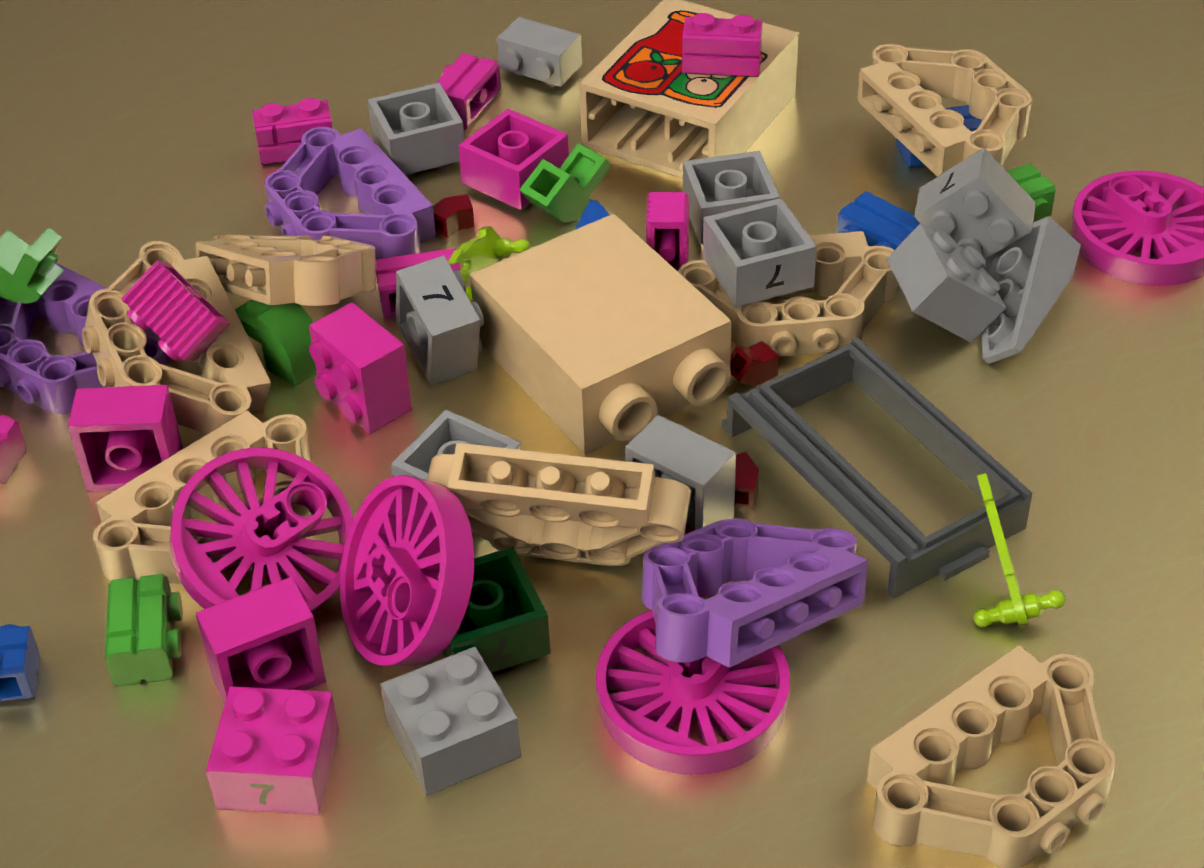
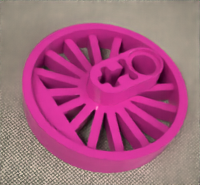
M1143 170L1112 173L1092 181L1079 192L1073 206L1071 234L1081 244L1080 255L1103 273L1123 281L1141 285H1177L1204 276V187L1172 174ZM1142 248L1141 257L1133 256ZM1150 250L1155 259H1149Z
M246 448L231 451L218 456L202 466L191 476L180 492L171 519L170 553L172 563L187 593L204 609L238 597L239 595L235 589L253 563L250 592L261 588L263 571L265 572L268 585L281 581L280 575L283 579L292 576L313 614L340 587L343 551L354 520L353 514L337 484L323 470L310 461L293 453L272 448ZM249 469L266 470L261 506L259 505ZM236 471L245 505L222 475ZM277 472L294 478L287 489L274 497ZM206 484H209L229 510L198 493V491ZM300 504L309 509L311 516L303 517L296 514L291 505ZM188 505L217 523L182 518L183 512ZM327 507L332 517L321 519ZM338 531L340 544L306 539L305 537ZM192 536L216 539L218 541L198 544ZM227 554L215 563L209 558ZM306 555L339 560L336 573ZM241 561L228 582L222 573ZM296 569L327 587L316 595Z
M406 475L390 477L378 484L369 493L354 517L346 539L341 563V608L344 623L354 647L366 660L373 664L381 666H417L430 662L449 645L464 618L473 583L474 544L466 511L458 497L451 490H448L446 486Z
M652 610L646 611L625 623L608 640L600 654L596 669V691L601 717L614 741L638 761L653 768L676 774L704 775L718 773L737 767L754 758L770 744L779 731L784 719L790 687L788 663L779 645L730 668L707 656L693 662L680 663L669 661L656 653V624ZM641 647L651 658L635 651V649ZM760 661L764 663L761 666L751 667ZM622 666L630 671L618 670L617 667ZM776 684L777 689L766 688L763 686ZM608 690L624 691L614 694H608ZM757 708L769 709L770 711L765 713ZM693 716H695L704 745L689 738ZM680 720L679 731L677 733L672 729ZM711 722L729 741L717 743ZM738 723L751 728V730L745 732Z

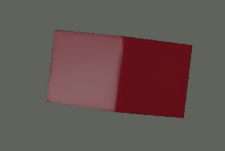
M468 194L443 198L433 206L436 233L449 238L458 230L475 227L473 206Z
M763 341L748 348L736 345L730 359L731 375L739 383L757 386L778 376L779 355Z
M745 451L736 455L734 507L754 510L759 487V468Z

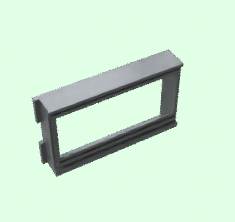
M858 337L853 338L850 344L770 380L756 389H751L743 395H739L736 392L728 396L727 419L722 420V428L731 437L754 428L891 563L887 593L893 599L937 575L945 581L989 558L990 550L988 548L996 545L986 507L984 506L926 537L799 416L793 408L853 381L982 499L977 475L987 474L1005 539L1026 529L1033 492Z

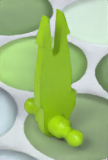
M491 226L478 229L479 236L467 243L461 244L459 250L453 252L448 263L456 264L463 262V268L459 272L463 277L464 283H467V278H470L471 273L500 262L502 258H509L512 253L519 254L530 249V243L525 239L510 241L508 238H500Z
M987 474L977 475L1011 598L999 601L994 608H981L977 610L973 616L974 622L982 628L999 621L1005 625L1018 622L1019 626L1029 624L1028 619L1040 616L1043 610L1063 607L1066 602V596L1060 590H1052L1048 594L1041 596L1035 593L1021 595Z

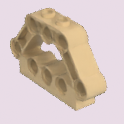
M883 44L873 50L872 65L859 69L857 101L937 177L983 148L1003 167L1004 161L1016 141L1024 138L1028 132L1032 96L979 51L972 49L957 51L905 48L897 44ZM942 98H954L959 101H965L969 105V113L973 117L983 120L978 129L971 132L965 127L963 116L956 111L945 109L941 105Z
M863 231L809 235L817 246L814 287L777 296L776 298L788 299L782 304H771L762 300L735 307L703 258V244H701V260L687 262L678 270L686 280L732 321V342L738 346L748 348L763 341L779 357L831 353L850 344L851 340L855 337L862 341L863 330L884 303H888L896 298L899 286L887 261V258L894 249L886 246H868ZM813 292L821 296L830 297L826 300L814 301L807 297L797 296L801 295V293Z
M220 235L213 237V240L195 242L196 258L208 256L226 292L270 306L290 303L307 306L333 305L340 303V300L376 289L375 246L334 236H323L321 240H313L310 236Z
M152 241L140 248L138 259L107 289L98 290L91 295L85 327L82 329V340L86 352L93 353L95 357L98 378L103 387L168 385L177 424L203 432L205 435L245 411L253 413L264 410L271 381L208 256L183 259L181 253L173 245L162 241ZM157 260L169 262L230 322L229 327L212 342L206 351L200 355L199 359L192 361L200 365L202 369L201 377L160 364L153 358L148 357L145 353L146 333L126 313L130 308L121 298Z
M245 411L98 500L96 505L102 523L96 527L93 533V541L105 577L109 580L130 577L140 579L141 576L164 574L168 577L169 583L181 584L172 563L170 529L173 510L184 485L193 474L209 461L239 449H278L298 455L312 463L307 426L304 420L296 415L285 414L278 415L262 423L250 412ZM249 469L253 484L256 482V477L266 472V470ZM236 471L222 475L236 494L242 493ZM277 472L274 497L287 489L294 478ZM206 484L198 491V493L220 504L221 499L209 484ZM263 498L258 500L260 506L262 505ZM300 504L291 505L296 514L303 517L311 516L309 509ZM187 505L182 518L205 517V515ZM192 536L198 544L218 541L216 539ZM227 554L209 558L215 563ZM241 561L222 573L228 582ZM253 563L242 579L252 575Z
M456 443L454 455L440 454L434 456L431 459L427 478L428 481L446 486L448 490H451L458 497L466 511L471 531L489 541L492 547L499 551L514 546L517 554L521 556L605 566H623L628 564L632 557L646 552L655 546L682 541L685 534L691 495L690 488L684 483L655 477L654 464Z
M1018 645L870 749L867 782L877 790L873 825L878 836L888 844L899 847L917 843L985 857L996 866L1002 868H1020L1030 863L1044 851L1048 854L1055 852L1065 842L1070 831L1081 822L1088 825L1095 821L1106 807L1117 759L1114 751L1103 739L1091 692L1095 678L1093 668L1086 660L1072 654H1057L1041 663L1022 646ZM1039 713L1046 717L1057 766H1042L1035 769L1029 775L1026 789L1019 795L1006 794L1000 796L953 786L955 774L963 768L977 769L984 766L990 759L993 746L999 742H1014L1021 739L1026 733L1027 724L1030 719Z

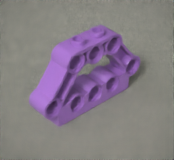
M316 127L306 131L302 135V143L282 167L265 178L264 185L268 202L265 205V213L270 224L273 227L278 226L283 236H310L313 240H321L323 236H334L375 246V259L421 253L420 243L436 237L433 205L362 128L340 135L338 131L330 127ZM338 175L342 191L346 195L357 197L358 208L363 214L331 213L320 210L317 195L332 177Z
M56 263L64 271L37 301L22 304L21 302L9 301L0 296V388L5 387L18 394L26 403H34L51 413L69 414L72 410L76 389L103 388L98 378L95 357L93 353L87 352L69 356L50 355L47 353L45 344L38 340H30L35 320L41 317L49 321L54 332L59 334L72 333L78 336L80 344L84 347L82 329L86 323L89 300L96 291L107 288ZM150 327L147 330L143 329L147 337L146 355L158 363L170 367V357L158 346V342L161 340L160 337Z
M734 518L720 520L685 534L680 542L664 543L647 550L643 556L642 602L643 605L652 610L656 624V653L666 660L680 663L693 662L707 656L730 668L863 605L868 560L856 555L857 538L852 533L842 529L822 528L816 530L756 524L748 520ZM711 595H714V596H712V597H710V598H708V599H703V598L699 597V596H711Z

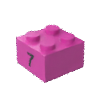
M506 109L458 145L462 183L520 210L530 204L528 199L520 192V188L541 160L544 159L560 168L569 156L568 134L510 109Z
M353 302L309 325L312 342L309 346V351L316 365V388L325 400H331L341 408L343 414L350 422H357L369 434H372L412 410L405 347L396 337Z
M168 385L76 389L68 422V430L87 492L114 491L183 449Z
M292 576L196 612L212 679L224 704L230 686L308 690L326 683L314 617Z
M229 687L206 768L216 809L320 815L339 733L332 692Z

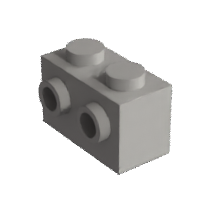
M518 17L497 37L498 64L500 69L512 72L518 76H526L543 81L549 85L561 87L582 66L581 34Z

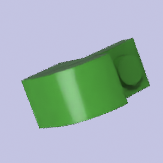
M578 143L560 168L542 159L520 188V192L530 203L558 220L572 222L581 218L591 200L589 196L612 165L603 156Z
M48 227L30 246L7 230L0 237V296L9 301L21 302L22 304L37 301L64 271L56 265L59 256L54 253L62 237Z
M250 299L235 309L247 335L261 343L268 371L294 387L317 372L315 362L309 351V346L312 344L309 325L314 322L299 304L290 303L270 306Z

